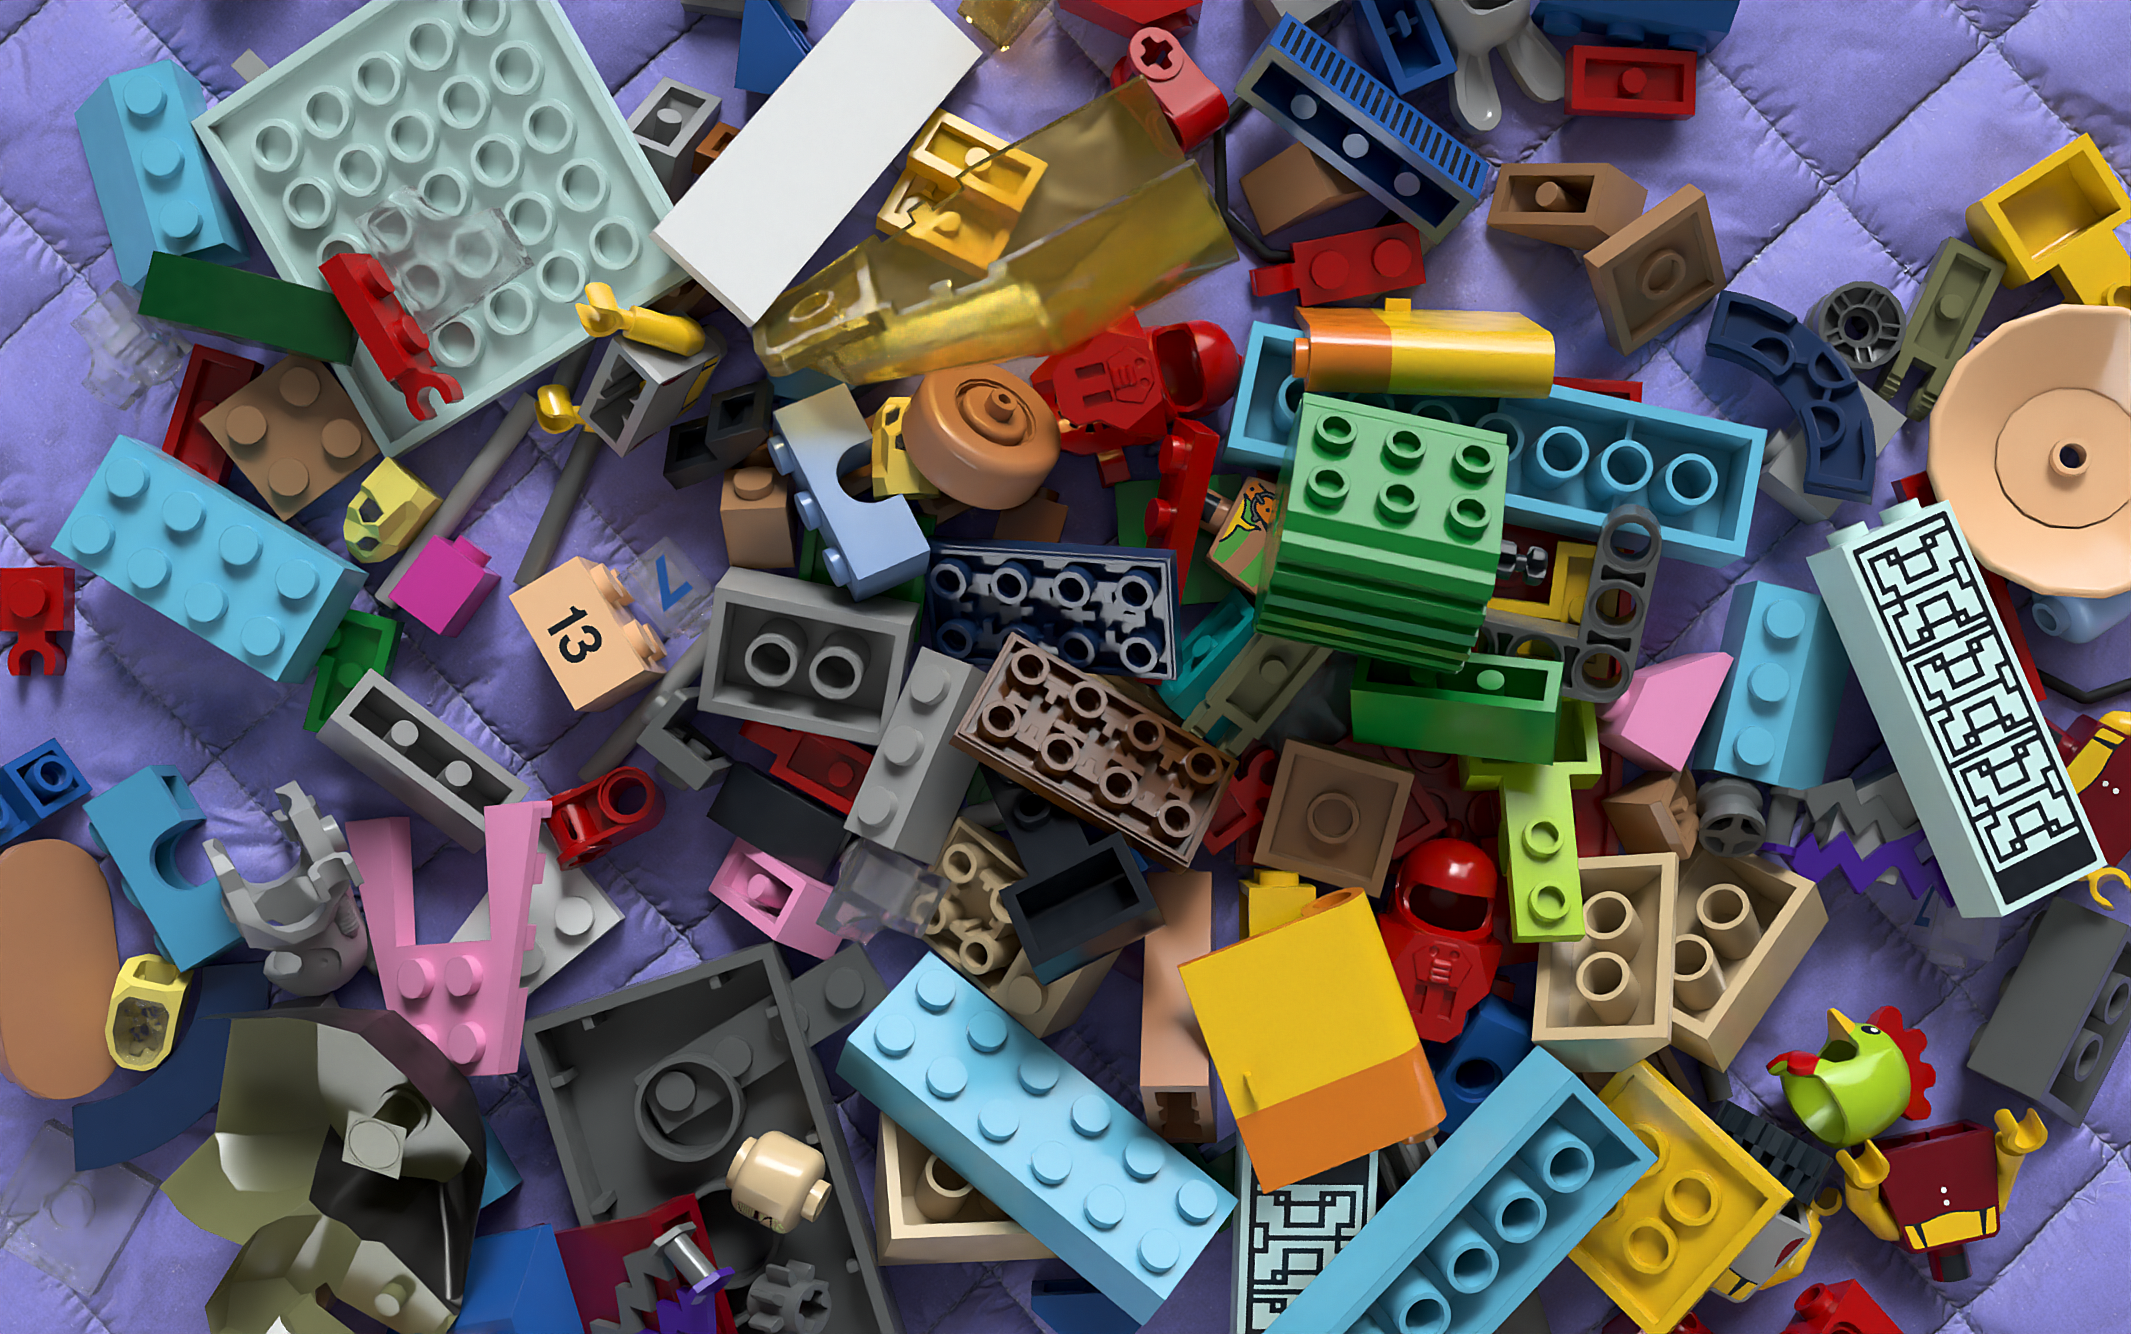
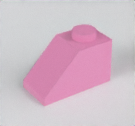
M1725 652L1688 653L1635 670L1628 690L1619 699L1608 703L1594 704L1598 742L1643 770L1681 772L1734 658Z
M738 836L708 891L773 940L823 960L835 954L861 906L830 883L820 882L792 868Z

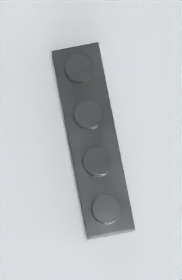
M860 940L790 982L796 1001L797 1014L803 1032L807 1035L810 1047L876 1008L891 993ZM773 992L633 1077L636 1085L639 1087L647 1073L661 1061L680 1053L697 1052L712 1056V1060L722 1065L732 1077H736L741 1089L793 1058L781 1016L778 1015L768 1019L765 1011L769 1005L776 1003ZM683 1062L670 1065L657 1073L648 1088L646 1101L663 1130L668 1134L729 1097L731 1093L724 1080L712 1069L698 1063Z

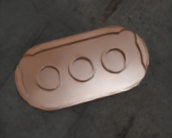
M56 839L29 841L14 845L0 855V1072L10 1083H16L22 1090L27 1091L26 1094L37 1099L61 1100L77 1098L90 1093L103 1084L118 1065L110 1055L105 1035L110 1001L120 972L110 891L106 877L98 863L80 847Z

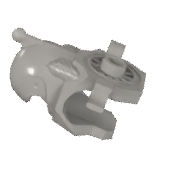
M296 780L274 790L285 815L281 809L272 812L285 840L288 842L299 841L301 847L298 863L288 873L274 881L250 883L238 874L221 841L213 838L202 843L222 889L221 905L229 917V921L236 924L242 938L246 939L250 948L273 951L266 958L263 970L264 975L269 981L282 989L302 997L320 996L338 990L347 984L362 966H366L368 972L373 976H379L369 930L355 902L349 880H352L355 887L365 882L351 855L343 852L349 848L333 816L330 814L323 817L312 794L306 797ZM274 920L284 926H272L266 922Z

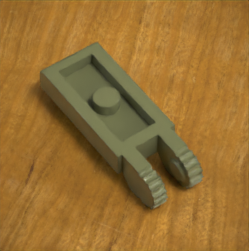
M1951 236L1941 241L1906 313V336L1901 348L1881 368L1872 391L1888 403L1898 392L1901 381L1910 364L1927 372L1917 384L1908 401L1905 412L1906 417L1917 422L1924 420L1936 403L1957 361L1965 355L2001 281L2007 264Z
M1255 633L1206 692V699L1199 702L1181 728L1202 740L1218 719L1224 715L1234 724L1230 725L1223 736L1215 743L1214 747L1235 759L1243 752L1253 738L1260 739L1332 653L1333 649Z

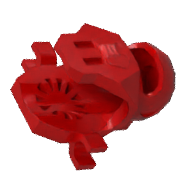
M1083 305L1060 311L1061 317H1058L1057 320L1065 347L1056 349L1029 376L1030 386L1047 403L1056 418L1061 433V452L1078 457L1094 455L1101 487L1105 489L1113 487L1114 483L1127 482V480L1131 479L1122 448L1144 446L1162 441L1168 435L1167 429L1173 428L1175 417L1189 420L1198 419L1218 410L1232 398L1239 380L1242 355L1237 353L1234 343L1224 329L1218 324L1203 319L1189 320L1167 326L1152 325L1141 327L1137 316L1134 315L1107 325L1092 338L1086 306ZM1102 423L1108 425L1109 428L1103 430ZM1070 424L1076 425L1077 429L1072 428ZM1087 424H1091L1093 432H1086Z
M1456 818L1445 821L1448 825L1442 830L1445 838L1424 842L1405 857L1399 868L1395 887L1389 892L1390 895L1385 913H1376L1375 920L1419 1038L1446 1043L1462 1033L1466 1012L1488 995L1489 992L1512 1002L1516 986L1514 982H1509L1510 978L1508 976L1496 974L1504 944L1499 939L1492 937V912L1498 884V872L1495 863L1485 851L1470 842L1459 839L1464 833V826Z

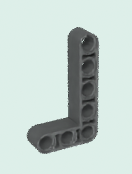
M1624 504L1614 508L1604 518L1600 527L1579 626L1487 608L1483 625L1479 629L1486 635L1489 644L1484 651L1479 653L1519 657L1517 649L1524 642L1541 640L1552 648L1555 654L1552 661L1564 662L1562 696L1595 703H1608L1619 699L1628 690L1633 679L1660 559L1662 536L1657 517L1648 508L1637 504ZM1625 523H1636L1643 526L1649 532L1651 538L1648 545L1642 551L1626 554L1613 546L1610 539L1613 531ZM1623 589L1634 597L1636 604L1627 615L1610 617L1599 609L1597 600L1607 590ZM1607 653L1619 661L1621 669L1613 678L1597 680L1585 672L1583 664L1592 655Z

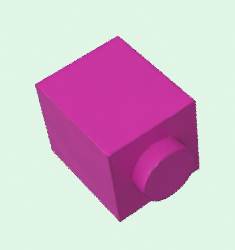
M434 534L388 597L437 634L457 638L502 577L486 566L492 556L468 538L459 535L456 541L453 542Z

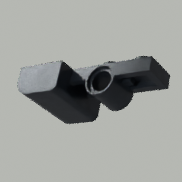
M979 761V768L1028 873V877L998 892L1030 965L1043 987L1167 926L1120 831L1089 845L1075 815Z

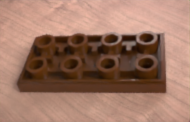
M1011 632L948 743L1108 835L1120 831L1128 846L1179 875H1182L1189 868L1239 764L1238 760L1014 632Z

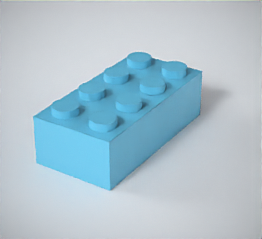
M119 434L50 546L275 682L304 684L370 575L154 445Z

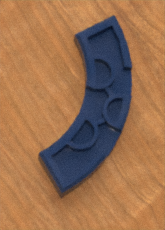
M1721 289L1705 344L1706 355L1736 363L1756 373L1773 386L1789 404L1797 417L1806 443L1807 458L1803 481L1804 493L1871 505L1876 482L1877 460L1874 424L1858 385V380L1845 359L1829 341H1823L1811 329L1798 322L1797 316L1770 302L1746 294Z
M266 960L202 966L201 990L194 1018L186 1035L170 1058L154 1074L133 1088L108 1098L78 1103L72 1107L75 1172L108 1167L153 1151L183 1133L205 1116L220 1101L232 1020L229 1018H199L214 1014L269 1010L272 982L263 973Z

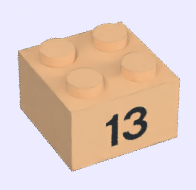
M576 556L508 596L575 711L604 712L659 680L667 673L660 659L667 656V651L649 623L641 626L628 607L630 603L635 601L634 594L622 574L616 568L609 571L603 563L598 564Z

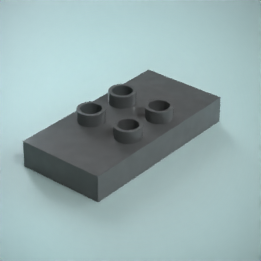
M770 939L559 1007L524 1021L522 1041L580 1226L637 1216L676 1196L695 1193L718 1270L731 1266L736 1272L729 1283L724 1286V1290L738 1334H764L765 1331L749 1327L748 1322L751 1318L747 1310L748 1293L753 1282L760 1275L766 1273V1266L768 1264L785 1267L789 1259L814 1265L815 1274L813 1279L829 1283L827 1290L831 1297V1313L826 1326L818 1334H907L886 1266H878L876 1233L816 1044L810 1047L807 1035L803 1032L797 1014L796 1001L790 982L795 978L784 944ZM773 992L776 1003L769 1005L765 1011L768 1019L778 1015L781 1016L793 1058L741 1089L736 1077H732L722 1065L712 1060V1056L697 1052L680 1053L661 1061L647 1073L639 1087L636 1085L633 1077ZM683 1062L698 1063L715 1071L724 1080L731 1095L666 1134L646 1101V1094L653 1078L662 1069ZM774 1130L780 1131L822 1153L825 1160L823 1181L832 1185L830 1195L818 1218L814 1222L803 1218L797 1227L787 1233H778L737 1212L731 1201L732 1189L725 1186L729 1168L743 1143L749 1137L758 1140L765 1133Z

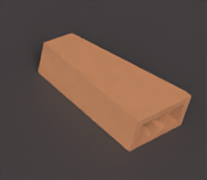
M1188 868L1182 875L1172 870L1166 872H1147V886L1167 925L1145 936L1140 1090L1148 1127L1167 1143H1217V1071L1177 968L1179 964L1216 950V900L1212 871L1197 872Z

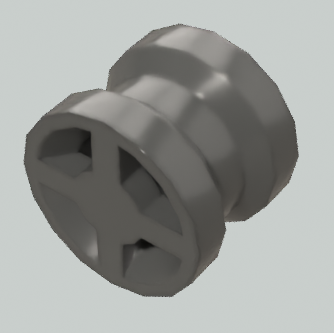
M1721 776L1709 780L1700 787L1696 794V811L1701 818L1698 822L1699 841L1705 850L1713 855L1732 858L1749 855L1762 846L1766 840V825L1761 815L1763 808L1762 793L1755 783L1739 776Z

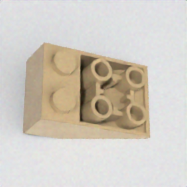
M959 816L947 835L935 866L929 865L898 919L1038 1039L1076 1024L1123 948L1043 987L1030 965L998 892L1028 877L1013 842L964 816Z

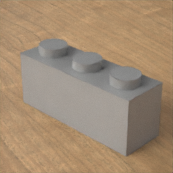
M925 647L921 648L843 828L894 851L935 866L979 764L978 760L948 743L986 678L987 673Z
M372 668L368 670L315 736L316 739L473 855L486 845L484 806L519 803L531 789Z

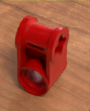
M1147 27L1139 30L1132 37L1128 44L1127 55L1121 57L1112 69L1110 76L1111 89L1115 96L1125 104L1148 132L1154 145L1166 156L1179 159L1227 124L1230 117L1227 101L1220 89L1211 80L1207 79L1171 33L1158 27ZM1162 51H1165L1166 56L1159 65L1156 63V60ZM1134 72L1137 77L1132 85L1128 86V80Z
M624 766L614 769L578 788L564 791L545 800L552 801L551 818H541V823H546L560 855L556 858V863L560 871H567L591 863L608 853L612 848L652 830L665 815L666 800L663 791L646 772L637 767ZM635 786L646 788L647 798L642 809L630 815L619 813L618 802L624 791ZM570 821H571V823H572V825H573V827H574V829H575V832H576V834H577V837H576V835H575V833H574V831H573V828H572V826H571V824H570Z

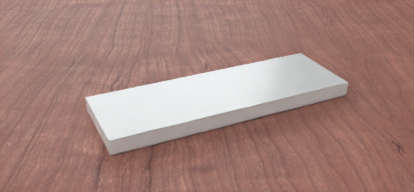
M855 0L648 237L748 328L751 327L765 313L983 52L931 0Z

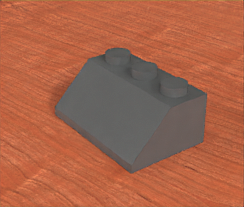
M2055 895L2048 910H2042L2034 918L2028 932L2029 946L2019 965L2009 969L2002 979L1998 992L2000 1002L1989 1023H1983L1974 1033L1969 1046L1971 1057L1966 1066L1990 1083L2079 1129L2131 1030V927Z

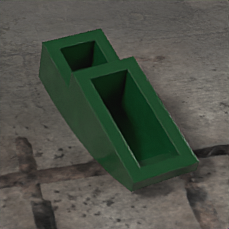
M153 250L137 314L168 327L222 337L245 346L352 367L359 334L335 294L257 273Z

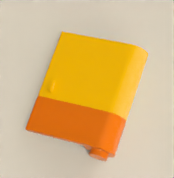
M1385 298L1384 308L1301 307L1294 305L1293 318L1305 333V338H1294L1292 378H1303L1304 389L1307 392L1547 399L1551 392L1555 367L1553 336L1551 332L1519 312L1411 309V299Z
M1350 887L1321 896L1301 909V918L1177 965L1263 1194L1399 1141L1402 1144L1410 1145L1428 1140L1438 1133V1124L1447 1116L1444 1103L1370 903L1362 887Z

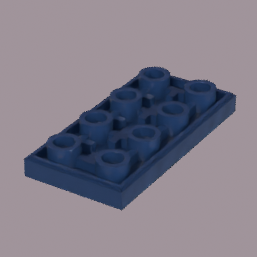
M929 535L926 538L931 551L927 572L924 574L933 651L967 664L992 666L1011 632H1014L1087 674L1177 681L1183 672L1176 550Z

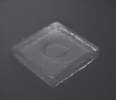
M55 1118L43 1122L0 1196V1247L90 1298L99 1293L163 1181L129 1161L104 1168L75 1172L73 1129Z

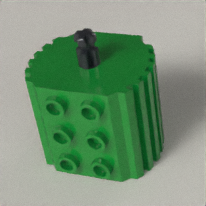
M1304 392L1289 433L1287 448L1284 452L1268 521L1251 625L1253 633L1453 675L1461 672L1464 667V661L1467 662L1471 655V647H1474L1476 644L1479 627L1483 625L1486 617L1487 603L1492 597L1495 578L1509 580L1512 572L1518 571L1522 572V582H1525L1527 585L1538 586L1541 585L1548 567V553L1542 548L1531 546L1525 556L1517 554V544L1502 540L1509 446L1506 445L1507 434Z

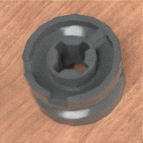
M1853 281L1822 296L1808 309L1802 323L1823 341H1829L1845 359L1855 376L1887 363L1900 350L1906 336V315L1900 301L1887 288L1871 281ZM1851 317V324L1855 327L1856 331L1863 333V337L1858 340L1850 339L1844 331L1845 322Z

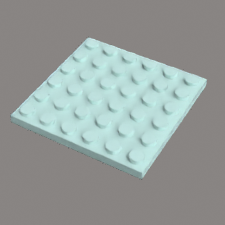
M371 0L191 121L282 280L333 293L318 267L338 253L371 254L372 258L382 263L391 274L396 287L394 294L406 314L414 318L426 332L430 342L428 350L438 365L432 370L437 373H446L455 378L460 384L464 399L452 404H446L441 398L439 391L433 387L429 393V401L438 416L432 420L419 421L410 413L406 404V397L398 382H387L360 336L352 367L330 363L385 458L387 456L394 459L401 458L597 338L585 331L575 307L576 303L590 305L584 290L587 284L602 282L612 288L618 307L629 310L633 305L646 308L693 279L689 273L648 237L674 206L558 0Z

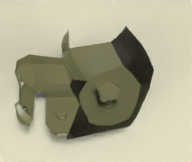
M297 1007L214 1014L199 1018H229L232 1020L215 1133L159 1189L167 1194L178 1212L200 1229L243 1246L205 1305L210 1333L355 1334L316 1303L315 1289L327 1282L337 1298L401 1334H446L461 1310L487 1175L486 1132L477 1097L470 1082L432 1041L395 1010Z

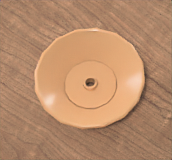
M2060 304L2001 324L1957 361L1930 413L1926 472L1937 503L1949 500L1971 553L1987 570L2041 595L2105 599L2131 591V310L2124 307ZM2063 447H2070L2078 453L2079 464L2076 468H2068L2060 461L2059 455Z

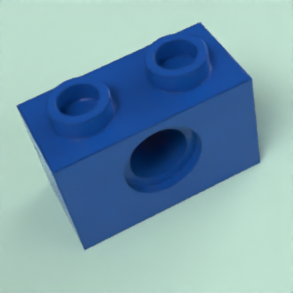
M1489 992L1488 995L1466 1012L1461 1034L1446 1043L1431 1041L1425 1051V1055L1447 1113L1444 1120L1438 1124L1440 1130L1453 1134L1536 1047L1532 1042L1534 1012ZM1478 1060L1472 1065L1461 1066L1467 1061Z

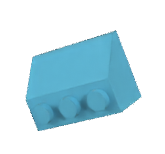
M171 59L107 77L74 113L126 293L130 295L143 292L153 250L223 266H231L251 260L233 194L191 121L208 111L200 81Z
M1759 580L1735 585L1719 652L1727 653L1734 660L1701 728L1692 769L1719 776H1739L1749 779L1756 785L1768 788L1780 786L1803 790L1821 785L1850 665V659L1821 595Z

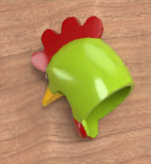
M1881 1006L1870 1015L1866 1023L1853 1022L1835 1008L1828 1009L1826 1012L1828 1036L1825 1044L1816 1055L1794 1050L1778 1055L1766 1065L1769 1074L1780 1076L1786 1100L1802 1126L1818 1141L1834 1149L1864 1143V1140L1872 1139L1892 1126L1900 1116L1909 1121L1925 1120L1931 1115L1932 1108L1929 1101L1924 1097V1091L1926 1088L1933 1087L1936 1083V1072L1931 1064L1920 1061V1054L1928 1043L1926 1035L1920 1029H1903L1902 1014L1898 1008L1893 1006Z

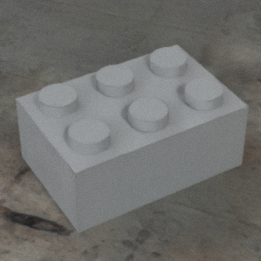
M731 566L715 586L697 710L879 746L907 682L920 603L874 595L855 603L849 589Z

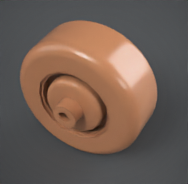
M958 359L947 361L934 367L922 380L902 416L901 432L903 443L918 470L945 494L960 502L978 508L1002 510L1027 502L1038 491L1054 468L1061 452L1060 429L1047 403L1022 379L1003 368L987 362Z

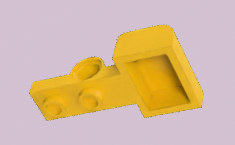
M2088 133L2069 142L1966 209V225L1980 251L2007 264V268L2000 281L2007 289L2013 290L2049 271L2065 296L2061 304L2114 306L2131 310V259L2112 231L2131 218V200Z

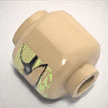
M775 1130L765 1133L758 1140L749 1137L737 1152L725 1180V1186L732 1189L731 1201L735 1210L778 1233L790 1232L798 1226L803 1218L814 1222L823 1210L832 1189L831 1184L823 1181L825 1160L822 1153Z

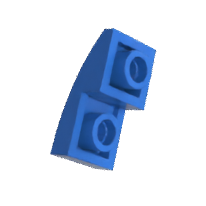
M55 737L0 768V848L93 790Z

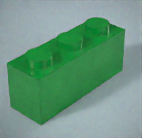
M1471 652L1468 661H1464V667L1461 672L1453 675L1359 655L1350 688L1353 742L1553 766L1562 713L1564 662Z

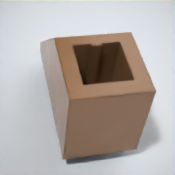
M769 429L768 437L757 449L745 459L724 471L720 514L730 567L735 566L745 569L795 567L798 532L797 506L794 499L796 484L790 473L782 476L772 461L767 447V439L773 437V429Z

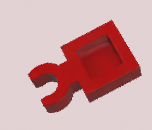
M67 567L0 568V631L18 632V642L12 647L8 655L7 664L11 676H31V659L37 652H40L44 658V675H64L67 668V657L63 648L56 643V632H75V569Z
M1267 745L1252 750L1244 761L1243 771L1236 776L1233 774L1202 839L1203 844L1213 856L1265 818L1255 805V802L1262 797L1270 798L1275 779L1263 781L1260 778L1262 766L1276 756Z

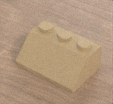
M1698 836L1690 858L1679 863L1670 1045L1721 1073L1725 1072L1829 921L1815 882L1753 853L1732 858L1713 855L1703 848Z
M1676 852L1578 858L1586 935L1580 942H1539L1532 1042L1535 1046H1541L1571 1072H1622L1671 1043L1679 857Z
M881 1111L878 1126L873 1202L878 1266L1060 1258Z

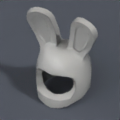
M1429 0L1458 69L1456 73L1448 76L1450 110L1462 129L1472 135H1483L1495 128L1501 121V104L1489 60V52L1492 47L1497 48L1507 69L1524 94L1531 100L1538 103H1552L1564 97L1565 59L1532 22L1530 0Z

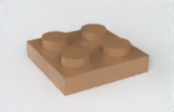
M1690 183L1583 256L1609 344L1624 357L1712 298L1721 289L1723 290L1727 287L1706 195Z
M290 354L199 418L285 523L382 453L351 398L325 365L319 360Z
M1288 734L1253 862L1283 871L1299 872L1301 876L1345 889L1362 887L1366 895L1380 898L1416 769Z

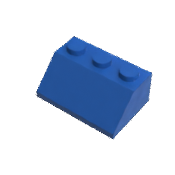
M1530 0V16L1534 24L1543 25L1545 32L1556 36L1570 37L1586 32L1604 35L1606 42L1616 46L1634 47L1646 42L1667 46V50L1697 52L1698 57L1705 53H1711L1729 34L1740 0Z
M551 1223L474 1238L461 1310L446 1334H585ZM388 1327L386 1334H401Z

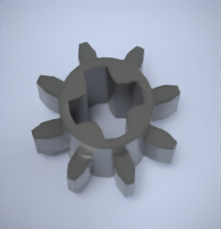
M789 1259L785 1267L768 1264L766 1266V1273L760 1275L753 1282L748 1293L747 1310L751 1318L748 1322L749 1327L765 1331L764 1334L820 1333L826 1326L831 1313V1297L827 1290L829 1283L813 1279L815 1266L792 1259Z

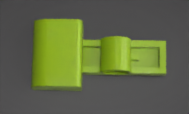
M1562 696L1561 721L1553 766L1457 754L1461 791L1499 790L1501 820L1498 829V858L1503 877H1507L1513 943L1580 942L1586 935L1571 789H1592L1602 775L1594 702Z

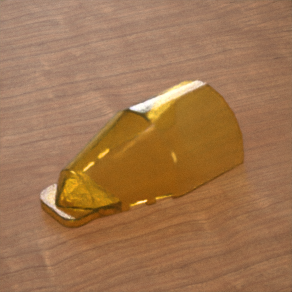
M1141 74L971 165L955 176L961 188L932 208L923 199L909 208L907 213L912 222L881 243L878 236L872 234L808 280L780 294L759 320L752 325L754 351L770 376H787L806 367L854 386L1057 355L1082 344L1239 262L1240 258L1226 223L1196 160L1193 157L1186 161L1144 74Z

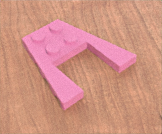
M528 801L484 806L491 940L416 945L410 817H385L345 822L351 855L365 882L359 885V890L387 1010H395L432 1041L464 1076L502 1075L515 1073L518 1070L528 988H519L524 951L534 949L537 925L527 923L533 884H542L546 853L537 852L541 818H551L552 801Z

